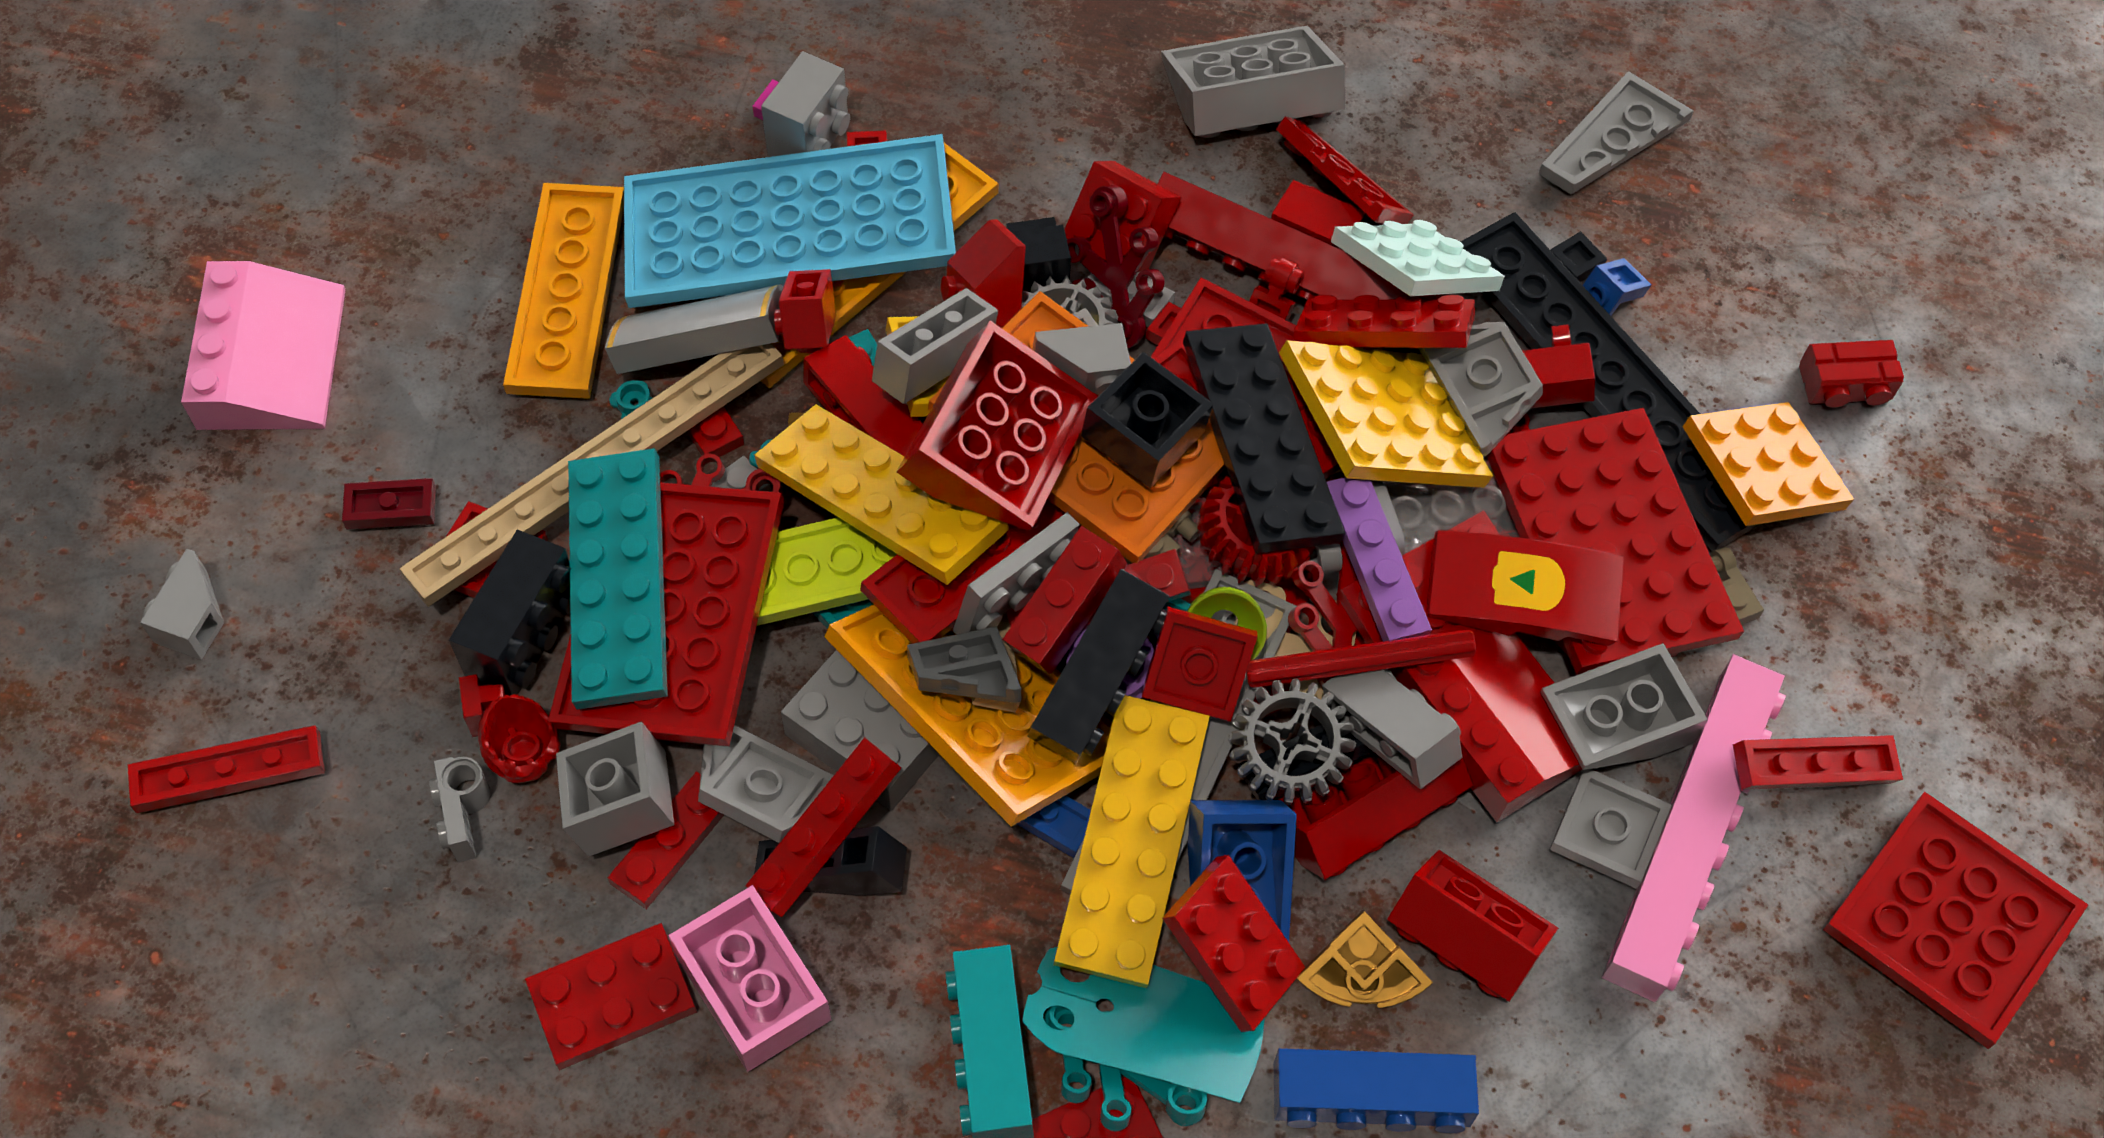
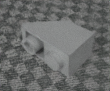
M186 549L180 560L170 567L166 582L156 598L146 605L140 623L155 644L202 660L222 628L224 621L206 569L195 551Z

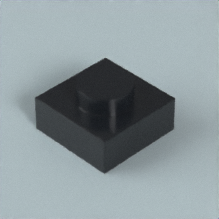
M1581 231L1550 249L1579 282L1588 278L1596 265L1606 263L1607 257Z

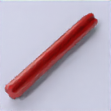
M1467 629L1250 660L1246 672L1247 681L1250 687L1255 688L1272 685L1275 680H1280L1283 684L1290 683L1292 679L1296 678L1299 681L1473 657L1476 653V641L1473 632Z

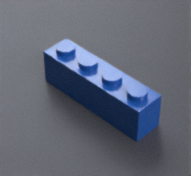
M1278 1048L1273 1063L1274 1121H1287V1125L1293 1128L1315 1127L1317 1122L1336 1123L1337 1128L1344 1130L1363 1129L1366 1127V1124H1386L1387 1130L1395 1132L1411 1131L1416 1129V1125L1435 1126V1130L1440 1133H1459L1465 1131V1127H1471L1479 1114L1476 1055Z

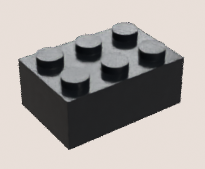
M518 529L516 530L449 638L450 645L464 676L477 674L482 686L501 684L504 686L505 695L509 696L513 694L518 695L522 687L526 688L531 683L536 672V663L543 651H548L554 645L558 635V626L564 616L571 614L570 570L572 568H570V561L565 548Z

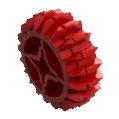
M1227 476L1220 482L1218 487L1214 486L1209 491L1206 502L1202 503L1199 510L1200 519L1197 524V533L1202 535L1200 548L1211 550L1208 555L1209 563L1221 562L1223 564L1221 568L1222 575L1230 572V570L1237 573L1238 584L1244 581L1246 577L1252 578L1255 587L1262 584L1264 579L1273 587L1282 578L1289 581L1297 572L1298 566L1305 561H1309V555H1312L1315 547L1256 554L1230 478Z

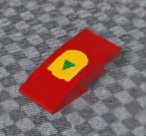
M1437 530L1434 535L1426 616L1511 636L1518 631L1560 641L1568 636L1610 646L1617 642L1624 556L1529 538Z

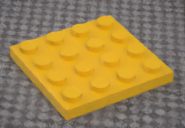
M1287 340L1279 351L1284 364L1347 479L1485 488L1493 477L1483 459L1481 451L1474 446L1465 430L1463 421L1456 415L1447 399L1445 391L1438 384L1422 354Z

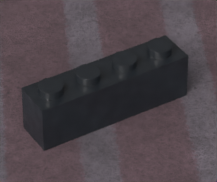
M1120 569L1033 722L1027 735L1029 738L1074 763H1077L1082 752L1089 756L1092 755L1104 734V731L1097 728V725L1105 712L1114 716L1126 694L1125 690L1119 688L1127 672L1136 676L1149 652L1141 647L1149 633L1158 637L1166 613L1163 607L1169 595Z

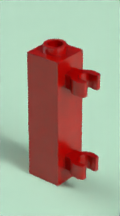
M1569 324L1551 326L1553 336L1552 347L1522 350L1543 384V395L1531 408L1595 401V374L1590 343L1571 345Z

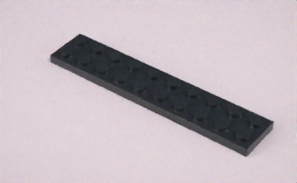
M1516 212L1461 241L1464 245V250L1472 255L1488 259L1491 262L1490 267L1504 275L1500 291L1481 293L1531 349L1552 347L1553 336L1551 326L1569 324L1571 345L1590 343L1595 374V401L1581 402L1580 404L1592 417L1639 408L1645 409L1704 543L1711 551L1726 546L1760 525L1745 526L1682 426L1689 416L1700 414L1698 410Z

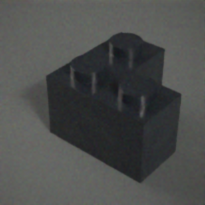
M1055 217L1006 223V228L1026 245L1023 291L1031 293V286L1034 281L1043 287L1046 286V281L1049 277L1055 283H1062L1066 275L1070 280L1071 256L1063 224L1056 225Z

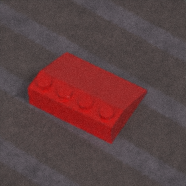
M989 321L966 345L896 473L933 498L1030 530L1034 526L1083 428L1087 407L1098 395L998 325Z
M1457 625L1439 633L1471 630L1476 641V653L1473 657L1392 668L1391 672L1396 680L1407 689L1417 690L1425 698L1428 705L1440 714L1446 713L1456 721L1461 731L1459 737L1462 757L1473 783L1471 789L1498 823L1582 770V767L1540 692L1543 687L1554 684V681L1517 634L1514 633L1511 636L1464 625Z

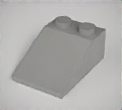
M1664 643L1543 687L1540 691L1583 770L1656 758L1695 743L1708 721Z

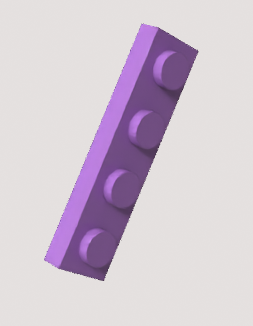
M1344 477L1328 481L1329 491L1345 531L1342 541L1382 640L1390 641L1429 635L1432 628L1371 480L1347 479Z

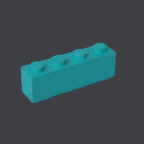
M1003 945L953 952L955 970L946 971L945 973L949 1001L958 1000L959 1014L950 1015L953 1045L962 1044L964 1059L955 1060L958 1090L967 1089L969 1101L968 1105L959 1106L963 1136L972 1135L973 1138H1034L1011 946Z

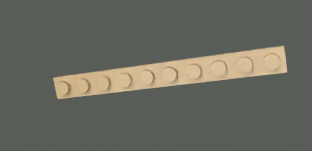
M770 343L716 355L399 568L403 578L428 607L497 561L517 529L535 535L569 512L568 461L652 448L658 451L783 366L782 354Z

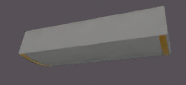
M779 284L621 317L614 323L609 332L605 350L616 373L621 374L778 342L779 335L775 331L774 312L775 309H780L779 299L783 286Z

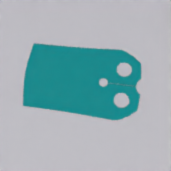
M1057 947L1048 949L1037 970L1042 980L1041 987L1036 993L1028 995L1022 1020L1031 1033L1054 1052L1152 1077L1237 1103L1241 1102L1260 1055L1265 1018L1254 1031L1241 1032L1207 983L1156 965L1152 966L1147 989L1090 975L1083 982H1071L1062 976L1059 966L1053 965ZM1100 999H1107L1112 1002L1114 1009L1108 1013L1102 1012L1096 1007V1002ZM1053 1006L1064 1007L1073 1014L1074 1023L1065 1030L1053 1029L1043 1019L1045 1010Z

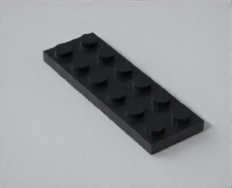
M1268 323L1186 331L1183 345L1200 394L1214 404L1209 419L1255 553L1341 544L1345 531Z

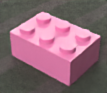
M753 885L668 935L675 956L747 1072L831 1021L827 999Z

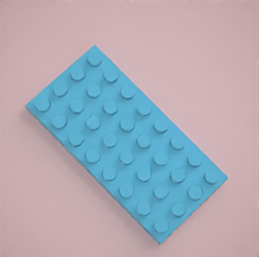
M943 134L624 176L625 300L628 308L726 296L782 284L784 287L789 271L831 269L832 281L947 266V261L956 253Z

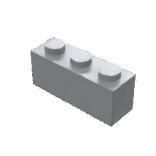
M968 288L963 289L878 341L872 381L905 404L951 374L966 345L989 321L996 324L998 309Z
M1389 669L1334 676L1322 685L1324 695L1327 692L1334 694V698L1328 707L1332 710L1337 706L1343 705L1347 710L1345 715L1338 720V723L1352 722L1354 729L1351 734L1419 789H1422L1463 758L1459 737L1461 731L1456 721L1446 713L1440 714L1428 705L1425 698L1417 690L1407 689L1396 680Z

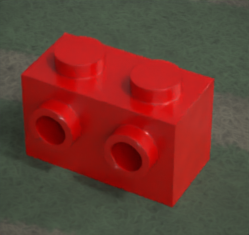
M831 269L789 271L780 294V309H775L774 312L775 331L777 335H783L785 349H797L800 353H813L822 347H828L836 319Z

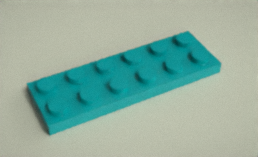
M652 448L568 461L570 568H572L570 570L572 703L578 710L668 697L659 455L656 449Z

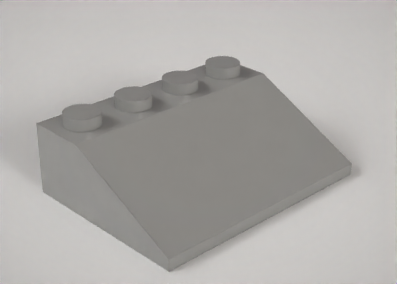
M1308 25L1161 51L1162 61L1184 122L1195 136L1211 138L1220 135L1222 131L1233 129L1250 131L1256 129L1261 124L1272 122L1280 124L1285 116L1293 119L1305 116L1327 117L1333 111L1346 109L1345 65Z

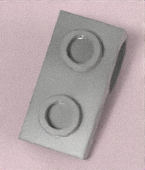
M448 757L434 761L436 778L429 780V786L435 807L442 806L444 820L436 822L441 846L443 849L450 847L458 863L475 859L476 852L469 814L478 812L486 806L491 795L489 784L480 765L472 758ZM464 781H475L474 784L466 790H456L458 785Z

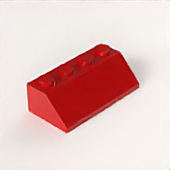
M1372 752L1353 761L1349 769L1339 768L1338 770L1343 776V780L1339 785L1332 784L1326 780L1330 791L1325 797L1319 795L1311 787L1312 800L1310 803L1305 804L1301 800L1299 791H1295L1292 804L1287 805L1297 814L1294 857L1302 867L1324 880L1343 873L1352 862L1367 853L1379 850L1384 846L1385 841L1403 830L1417 826L1423 817L1441 806L1453 803L1461 793L1471 788L1473 783L1464 759L1461 758L1422 789H1419L1376 753ZM1284 795L1275 800H1282L1284 802Z

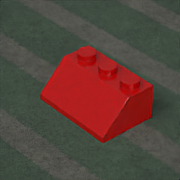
M1438 850L1414 874L1387 918L1389 922L1396 926L1397 931L1404 938L1415 943L1421 942L1436 952L1437 958L1444 965L1455 970L1461 969L1476 979L1477 984L1483 991L1494 997H1503L1509 1002L1559 929L1441 850Z

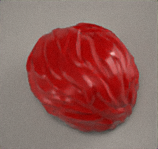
M516 694L499 696L484 710L479 722L478 741L483 760L494 773L508 782L523 783L537 780L546 772L550 761L556 759V753L560 750L557 729L552 723L548 722L549 715L539 703H536L533 699Z

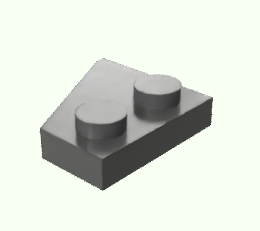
M997 626L907 645V658L919 690L1011 703L1021 702V686Z

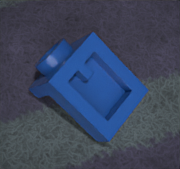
M1625 258L1596 265L1583 284L1586 290L1610 316H1612L1620 303L1643 297L1652 285Z

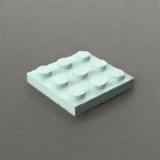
M1414 220L1413 224L1385 221L1383 225L1355 222L1353 226H1336L1331 239L1333 244L1409 296L1500 291L1504 279L1503 274L1490 267L1491 262L1488 259L1470 254L1463 249L1464 245L1460 241L1444 237L1436 231L1437 227L1434 224L1423 220Z

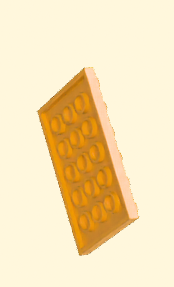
M871 605L829 624L824 636L827 641L1011 827L1100 775L1113 723L1104 714L1097 725V728L1104 731V734L1092 755L1089 756L1082 752L1077 763L1068 760L1027 736L1033 722L1061 675L1057 668L1049 676L1014 652L1018 681L1021 686V703L1016 712L972 705L971 697L921 691L918 689L907 658V645L912 643L875 605ZM952 629V630H950L947 634H945L943 637L952 636V635H957V634H956V633L953 631V629Z

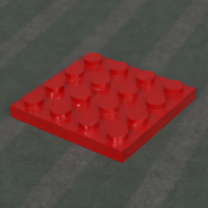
M1924 791L1823 930L1981 1045L1990 1049L1996 1044L2088 907V904Z

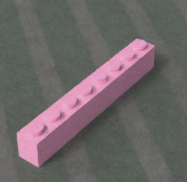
M1734 654L1722 671L1705 713L1708 721L1692 746L1670 802L1672 804L1643 880L1635 891L1601 978L1653 1002L1658 1000L1665 989L1674 991L1684 968V965L1677 962L1682 948L1688 951L1696 937L1699 924L1692 922L1697 908L1705 909L1711 897L1714 884L1707 882L1712 869L1717 871L1720 869L1727 855L1729 845L1722 843L1726 830L1731 832L1735 830L1744 807L1737 804L1740 793L1747 794L1749 790H1741L1732 744L1742 740L1771 738L1772 732L1765 729L1769 718L1774 720L1777 718L1783 706L1786 695L1779 693V690L1784 680V675Z

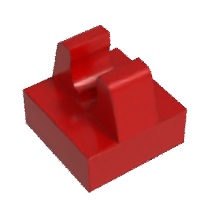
M473 674L459 677L463 718L472 737H477L479 722L484 710L499 696H505L504 686L501 684L482 686L478 675Z

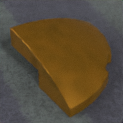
M1361 911L1297 977L1302 984L1315 994L1328 1001L1351 1007L1352 1003L1376 1004L1378 1008L1389 1007L1413 998L1433 983L1365 911Z

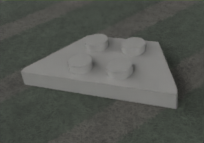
M1484 322L1480 325H1472L1467 348H1418L1438 384L1445 391L1447 399L1456 415L1463 421L1471 441L1481 451L1483 457L1487 456L1543 395V384L1505 322Z
M734 725L730 747L703 745L698 802L780 843L834 775Z

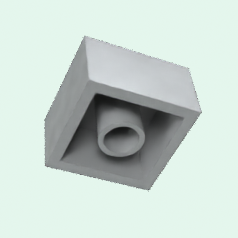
M804 51L801 52L761 105L768 157L830 149L837 136H842L846 132L850 123V114L847 108L848 88L845 85L844 68Z
M642 721L556 753L562 829L588 857L674 825L666 752Z

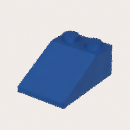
M1190 800L1188 830L1190 886L1216 857L1229 855L1289 942L1297 814L1282 800Z

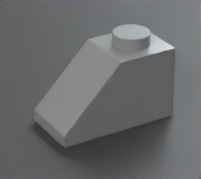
M1122 323L1035 332L1033 351L1095 394L1100 395L1131 364Z

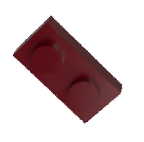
M433 478L344 483L342 522L346 530L434 524L436 486Z

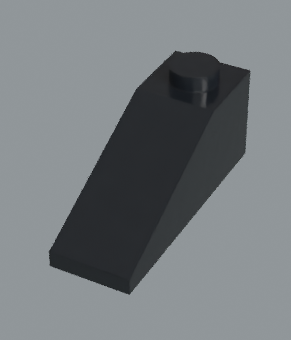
M879 826L852 829L803 892L855 896L902 892L907 847ZM774 840L759 841L754 874L777 847L778 842Z

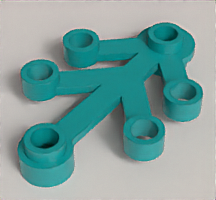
M1053 1006L1046 1011L1044 1021L1053 1029L1065 1030L1070 1027L1061 1024L1073 1025L1074 1016L1064 1007ZM1062 1054L1065 1073L1062 1077L1061 1094L1069 1102H1083L1090 1095L1091 1076L1087 1071L1083 1070L1082 1059ZM1098 1064L1104 1098L1100 1121L1105 1128L1111 1131H1120L1125 1129L1130 1121L1131 1105L1124 1098L1121 1074L1166 1105V1112L1174 1123L1180 1126H1190L1203 1118L1207 1104V1093ZM1071 1082H1079L1084 1087L1080 1089H1074L1070 1087L1068 1084ZM1187 1105L1191 1107L1192 1110H1185L1178 1106ZM1115 1109L1121 1111L1124 1115L1114 1117L1108 1111Z

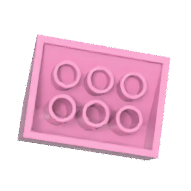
M207 261L181 400L196 430L325 429L346 291L344 285L251 261Z

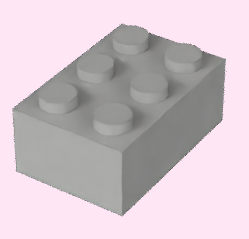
M837 650L781 711L785 735L836 772L864 737L901 766V770L876 800L890 811L894 809L940 755Z

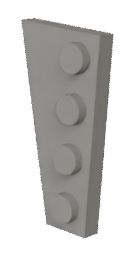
M1628 71L1541 164L1539 175L1566 192L1573 194L1689 122L1694 110Z

